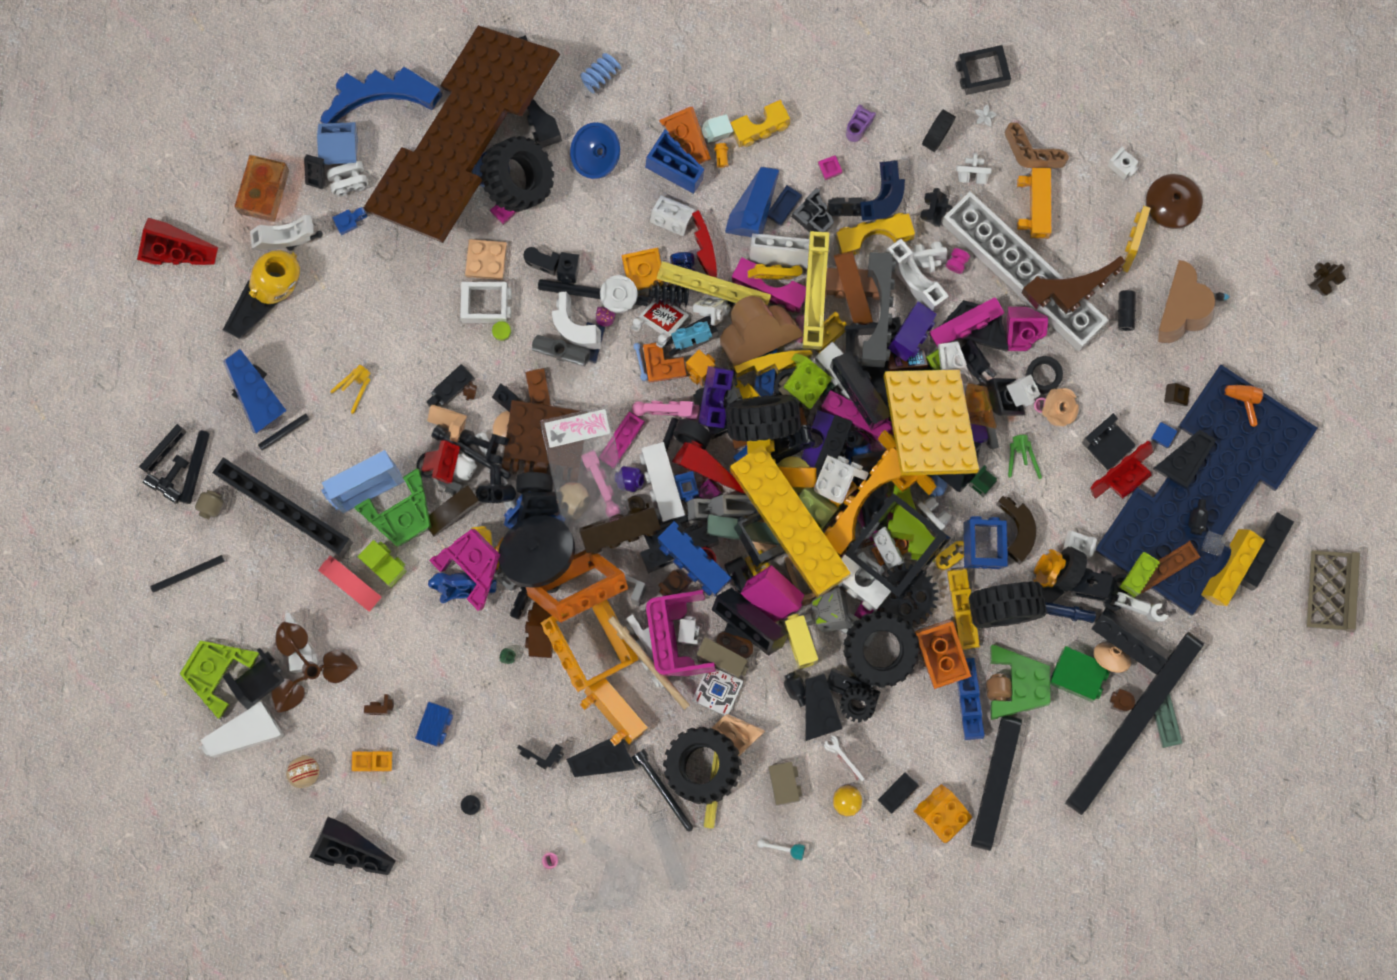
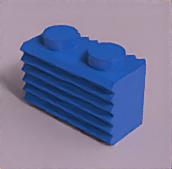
M428 702L415 739L436 747L444 744L447 733H444L447 725H451L454 717L451 714L452 710Z

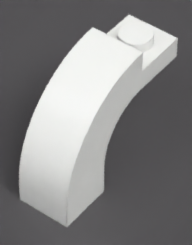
M304 215L290 224L281 226L258 225L250 231L252 249H282L310 241V235L314 233L311 215Z
M559 292V299L556 300L558 310L552 311L553 322L557 330L574 346L584 349H601V330L596 325L580 326L574 324L571 316V297L567 292Z

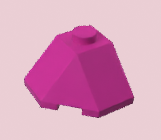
M1008 307L1006 323L1007 351H1027L1035 341L1047 335L1048 316L1028 307Z

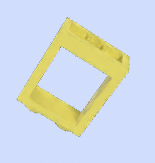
M794 614L787 617L788 619L785 621L784 627L788 632V639L798 669L801 670L816 665L818 657L804 615Z

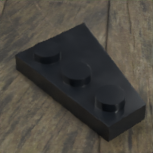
M824 672L805 679V741L843 729Z

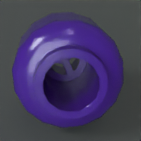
M623 466L615 473L614 481L617 483L619 490L636 492L643 486L644 475L641 474L639 468Z

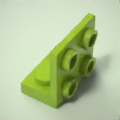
M795 353L791 360L796 363V369L784 385V389L795 396L807 408L811 409L832 378L808 357Z

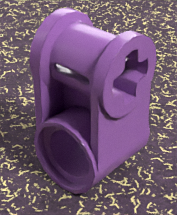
M859 104L847 125V139L851 142L859 141L873 122L876 113L864 109L863 105ZM855 128L859 130V132L853 133L851 132V129Z

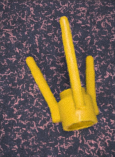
M360 364L330 391L334 393L342 385L344 386L341 390L344 391L353 381L359 385L363 383L351 409V414L355 412L366 386L371 381L368 378L371 373Z

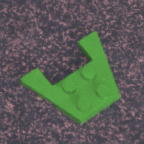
M418 468L403 477L412 494L386 511L379 514L370 498L354 507L355 510L362 514L397 547L402 546L431 528L421 472Z
M991 645L990 664L1010 665L1012 685L1011 702L991 701V720L1049 706L1050 666L999 646Z

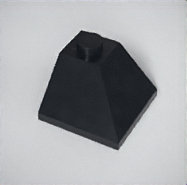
M992 378L987 380L989 384L986 387L981 383L976 385L977 392L984 391L987 408L997 415H1025L1023 404L1016 407L1006 387L1016 381V379Z

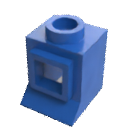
M693 471L674 476L681 501L687 503L699 497Z

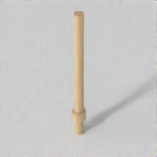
M612 616L608 622L618 632L619 638L625 640L684 710L690 706L668 678L656 671L654 662L631 637L630 631Z

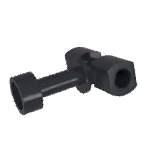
M176 455L172 460L175 464L166 478L161 477L157 479L149 473L143 480L146 486L154 491H160L164 494L165 498L175 504L179 502L181 493L173 489L174 484H172V481L180 469H186L189 464L187 460L179 455Z

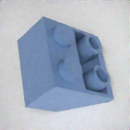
M356 122L318 124V158L324 159V164L356 163L358 149Z

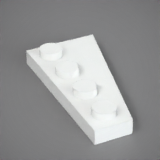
M959 343L938 344L941 370H960L964 394L975 393L973 380L968 372ZM981 411V412H975V413H968V415H969V416H973V415L982 416V415H981L982 411Z

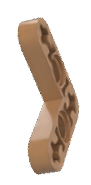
M1009 123L1004 132L1017 162L1022 167L1063 168L1069 159L1068 154L1060 149H1033L1024 129L1018 123Z

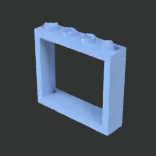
M384 450L322 482L324 488L321 491L326 500L336 510H340L344 514L366 499H373L405 481L396 464Z

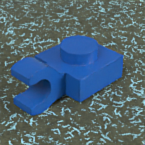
M360 207L353 213L348 209L332 218L339 233L343 235L358 228L356 222L368 216L363 207Z

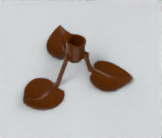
M282 622L275 636L277 649L285 656H290L296 652L304 662L302 666L304 676L295 679L294 682L284 678L285 681L271 691L276 712L281 713L291 710L302 701L305 690L301 685L297 684L298 682L308 678L316 679L319 677L320 671H322L323 677L328 682L339 683L358 669L356 663L352 658L340 651L326 653L323 656L324 665L318 666L314 662L307 661L299 651V649L307 645L308 634L306 630L298 624Z

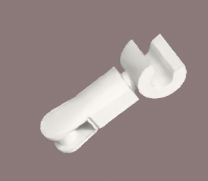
M1118 592V600L1114 603L1119 607L1145 615L1151 622L1165 621L1169 616L1166 614H1156L1157 609H1160L1162 604L1151 605L1148 602ZM1126 599L1130 600L1128 605L1125 604Z

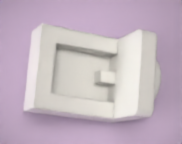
M1068 531L1063 549L1071 546L1085 553L1086 556H1092L1096 550L1097 538Z

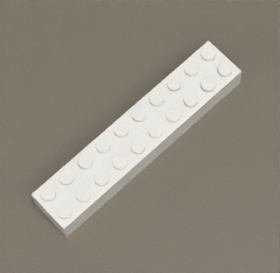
M969 192L944 216L942 224L1032 309L1048 316V324L1078 352L1106 325L1108 319L1086 299L1080 302L1081 306L1075 312L1070 311L1067 314L1053 300L1044 308L1040 306L1036 310L1021 293L1023 288L1037 276L1040 279L1064 278L973 193Z

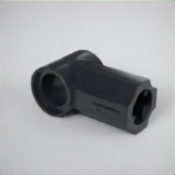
M742 556L725 563L724 566L739 594L743 596L741 592L750 576L746 563Z

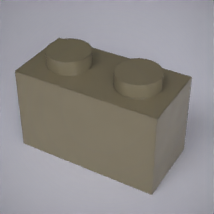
M792 762L769 766L776 806L799 802V797H802L801 786L796 784L795 778L799 777L797 766H793Z

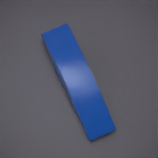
M965 658L971 677L957 681L964 740L984 739L974 658Z

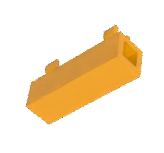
M1032 168L1030 177L1018 176L1017 187L1030 186V220L1019 219L1017 230L1030 229V238L1049 239L1051 235V168Z
M606 678L585 689L584 693L587 697L581 701L580 706L585 711L594 703L618 731L610 739L614 746L623 739L630 745L644 734L648 727Z

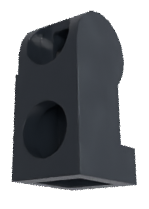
M528 247L524 251L523 256L528 266L550 275H555L560 254L552 252V255L549 256L539 252L535 247Z

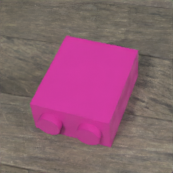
M772 565L747 580L741 592L748 601L775 623L780 619H786L791 612H797L801 608V602L804 598V594Z

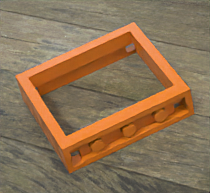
M586 550L575 554L567 571L554 582L541 587H526L528 596L560 623L628 589L624 572L600 554L586 553ZM593 568H596L607 577L559 602L547 593V591Z

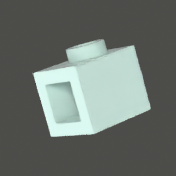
M727 114L709 119L701 126L703 137L706 138L707 143L727 138L733 132Z

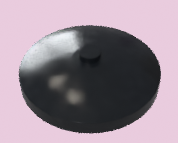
M540 515L526 518L514 525L501 541L499 564L507 578L517 585L533 588L550 584L560 578L571 565L575 555L574 537L566 524L555 517Z

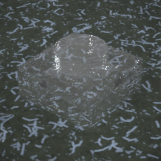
M1208 531L1201 550L1220 557L1227 537Z

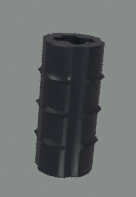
M1123 290L1119 292L1117 321L1118 330L1120 331L1135 330V308L1137 302L1135 291Z

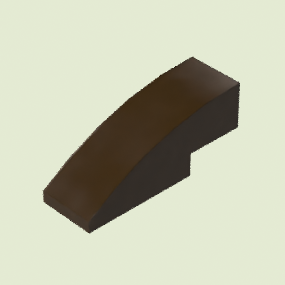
M468 485L429 515L431 528L428 530L433 537L463 518L468 511L480 504Z

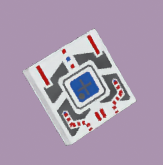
M716 669V672L705 673L692 701L725 716L730 713L744 681Z

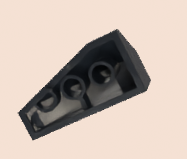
M327 817L309 858L326 865L342 864L348 869H352L354 866L363 868L366 872L389 875L396 861L347 824Z

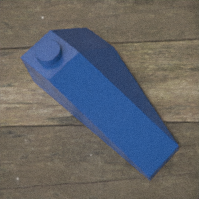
M760 167L730 213L725 233L751 238L752 233L763 234L779 175L778 169Z

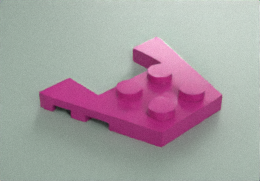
M471 529L455 540L448 548L440 551L441 553L437 556H433L429 561L440 572H444L452 560H454L477 584L467 600L477 611H480L485 606L500 554L476 529Z

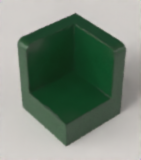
M985 465L968 485L982 497L987 494L997 481V478L986 470L987 466Z

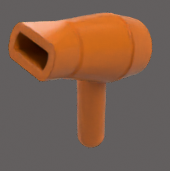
M1227 385L1224 395L1243 401L1250 425L1252 427L1257 426L1258 422L1253 404H1260L1263 399V389L1247 385Z

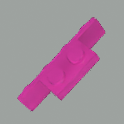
M994 297L930 331V336L938 348V344L949 343L960 337L961 339L971 334V331L984 328L988 325V322L1003 315L1004 310L997 298Z

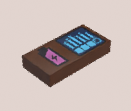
M920 349L914 358L910 356L907 361L891 352L889 361H887L889 371L927 369L928 366L924 349Z

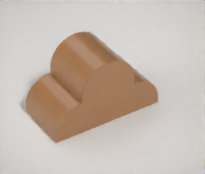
M1183 260L1178 261L1160 324L1158 342L1173 343L1179 340L1185 333V330L1200 331L1206 328L1214 316L1215 297L1213 292L1206 285L1197 283V273L1194 267Z
M748 296L742 298L734 305L731 311V321L733 324L723 331L720 337V345L733 367L798 339L803 334L785 308L776 305L768 307L761 298Z

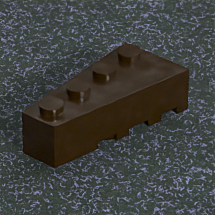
M651 501L646 503V508H632L627 512V515H613L609 518L608 522H605V520L597 521L579 528V532L586 553L597 554L602 552V548L608 546L615 548L621 545L620 542L626 540L633 542L638 540L639 536L645 534L647 536L655 535L658 533L657 530L661 528Z

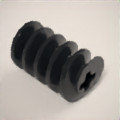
M654 280L653 284L651 283L648 293L649 304L652 299H655L657 305L662 300L664 306L667 301H670V306L672 307L677 302L679 308L682 303L685 304L686 308L689 298L688 288H681L679 285L674 287L672 283H668L666 286L665 281H662L659 285L658 280Z

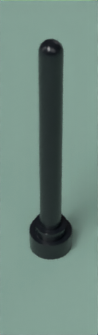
M438 424L434 428L431 437L435 440H445L459 446L460 451L489 469L491 465H497L485 459L483 455L459 440L458 442L450 441L451 435L448 434L447 429L442 425ZM501 467V476L509 479L511 477L510 472Z
M645 749L632 756L631 758L634 763H638L646 771L684 828L689 832L692 831L693 825L648 762V754Z

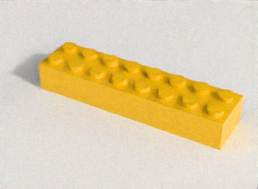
M763 445L730 466L731 473L817 598L850 577V571Z

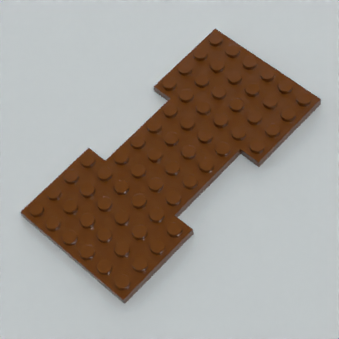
M478 25L440 85L444 90L451 92L415 151L403 147L400 148L364 205V211L443 243L482 181L478 175L471 173L508 112L522 117L559 58L560 53L557 50Z

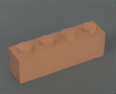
M827 268L825 297L827 295H835L836 298L846 297L837 268ZM858 269L866 297L880 300L873 279L868 277V270Z

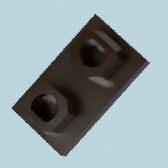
M1318 262L1315 265L1316 272L1313 274L1316 279L1308 286L1311 290H1317L1322 296H1327L1333 290L1329 285L1331 280L1335 285H1339L1346 280L1343 273L1344 265H1330L1329 262L1323 265Z

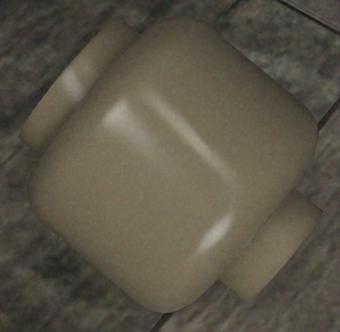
M210 490L202 492L195 505V509L199 511V516L208 520L210 517H218L224 501L221 499L222 496Z

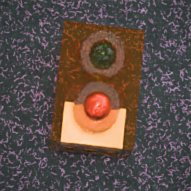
M249 155L234 206L239 214L275 222L290 171L286 163Z

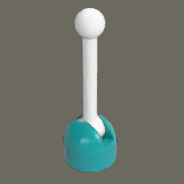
M759 840L757 843L759 848L768 847L790 852L794 859L803 860L805 845L796 844L792 848L765 843L763 840Z

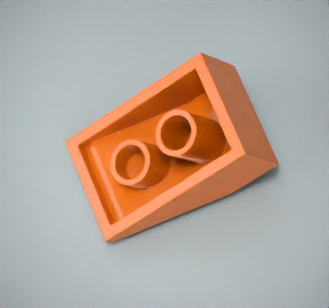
M948 619L915 631L919 639L920 654L934 689L971 677L952 620Z

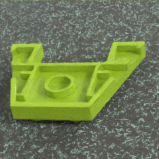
M200 640L181 670L180 675L214 715L221 719L230 704L216 697L213 694L233 660H237L252 669L260 654L256 651Z

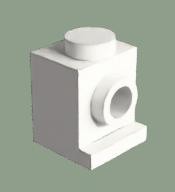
M1121 147L1110 159L1107 166L1125 180L1128 175L1132 177L1139 169L1136 167L1139 162L1126 152L1124 147Z
M686 616L684 619H680L678 645L698 646V640H694L699 635V626H696V618Z

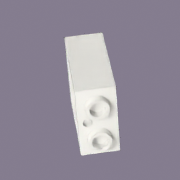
M461 282L460 319L462 323H497L499 321L508 323V318H511V306H508V299L512 298V290L508 288L507 282ZM471 290H502L501 314H470Z

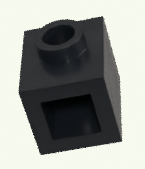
M560 253L557 268L558 281L566 284L576 283L580 266V256L578 254Z

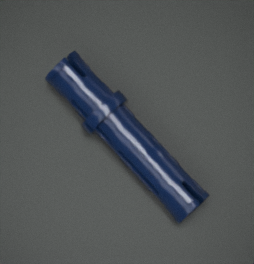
M1045 602L1046 614L1069 618L1075 622L1079 620L1094 623L1096 611L1081 609L1079 606L1069 607Z

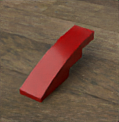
M698 210L692 213V219L698 228V231L694 233V237L701 249L696 252L697 259L706 275L717 278L713 244L707 226Z

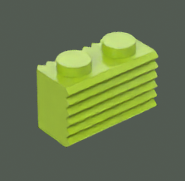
M1143 552L1120 588L1137 597L1151 578V575L1154 574L1153 572L1160 562L1146 552Z

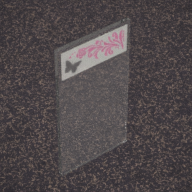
M608 405L541 420L540 424L561 521L569 528L575 543L582 542L579 528L600 520L608 522L609 518L613 515H627V512L630 511Z

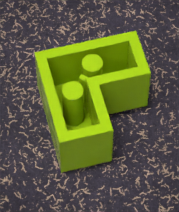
M373 540L357 557L392 588L407 572L404 568L406 564L398 557L394 559L389 554L392 551L381 541L377 543Z

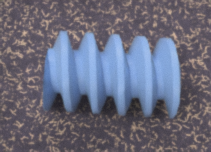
M603 53L602 58L596 60L597 63H592L591 68L586 69V73L582 72L580 74L583 84L591 93H595L593 87L600 89L599 82L606 84L604 77L609 80L611 79L610 72L616 75L615 67L619 70L622 69L617 60L607 53Z

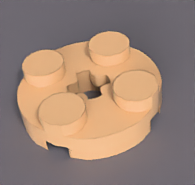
M1067 388L1050 390L1046 397L1042 414L1044 417H1047L1052 425L1063 427L1074 422L1079 410V406L1074 399L1076 398L1074 392Z

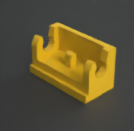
M836 311L824 321L823 345L821 350H816L818 353L823 351L831 342L834 343L846 332L845 326L847 324L845 321L842 322L840 320V316Z

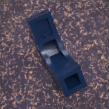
M898 160L880 162L881 189L875 199L860 202L862 221L884 219L892 215L899 207L904 195L905 179H899Z

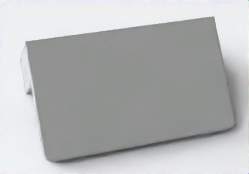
M625 576L627 586L635 588L631 596L632 604L640 606L646 591V585L641 581Z

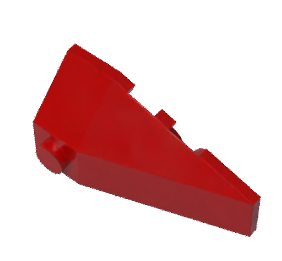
M147 218L142 232L137 260L154 265H162V263H173V265H179L180 263L214 265L218 247L166 222Z
M695 441L691 443L685 442L672 460L673 463L702 474L710 480L719 482L728 488L746 495L737 480L706 450L701 449L703 445Z

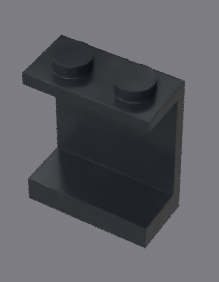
M258 648L257 651L263 659L255 664L252 669L246 671L238 679H235L229 672L223 676L237 700L247 710L285 681L281 675L283 670L277 663H273L275 661L274 657L269 651L265 653L261 648Z

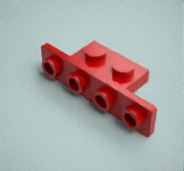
M1146 441L1144 444L1139 445L1132 454L1124 457L1117 466L1109 469L1106 475L1096 480L1090 487L1092 496L1096 499L1111 488L1123 499L1152 476L1151 471L1141 463L1153 453L1151 442Z

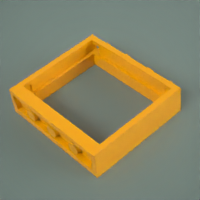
M608 600L593 606L592 609L621 663L589 680L583 674L556 623L558 620L551 616L541 622L544 633L552 643L553 650L560 658L562 667L568 673L571 683L577 692L639 660L637 654L624 639L621 640L619 638L618 632L608 622L612 616L617 619Z

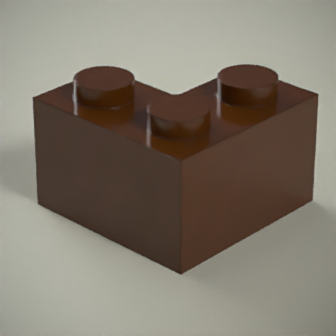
M533 602L532 610H528V621L525 624V633H528V637L525 640V648L529 650V657L552 658V643L544 633L541 622L552 615L536 602Z

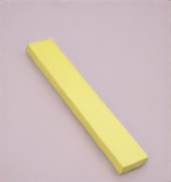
M663 261L656 278L734 303L748 296H756L768 305L771 297L770 294Z

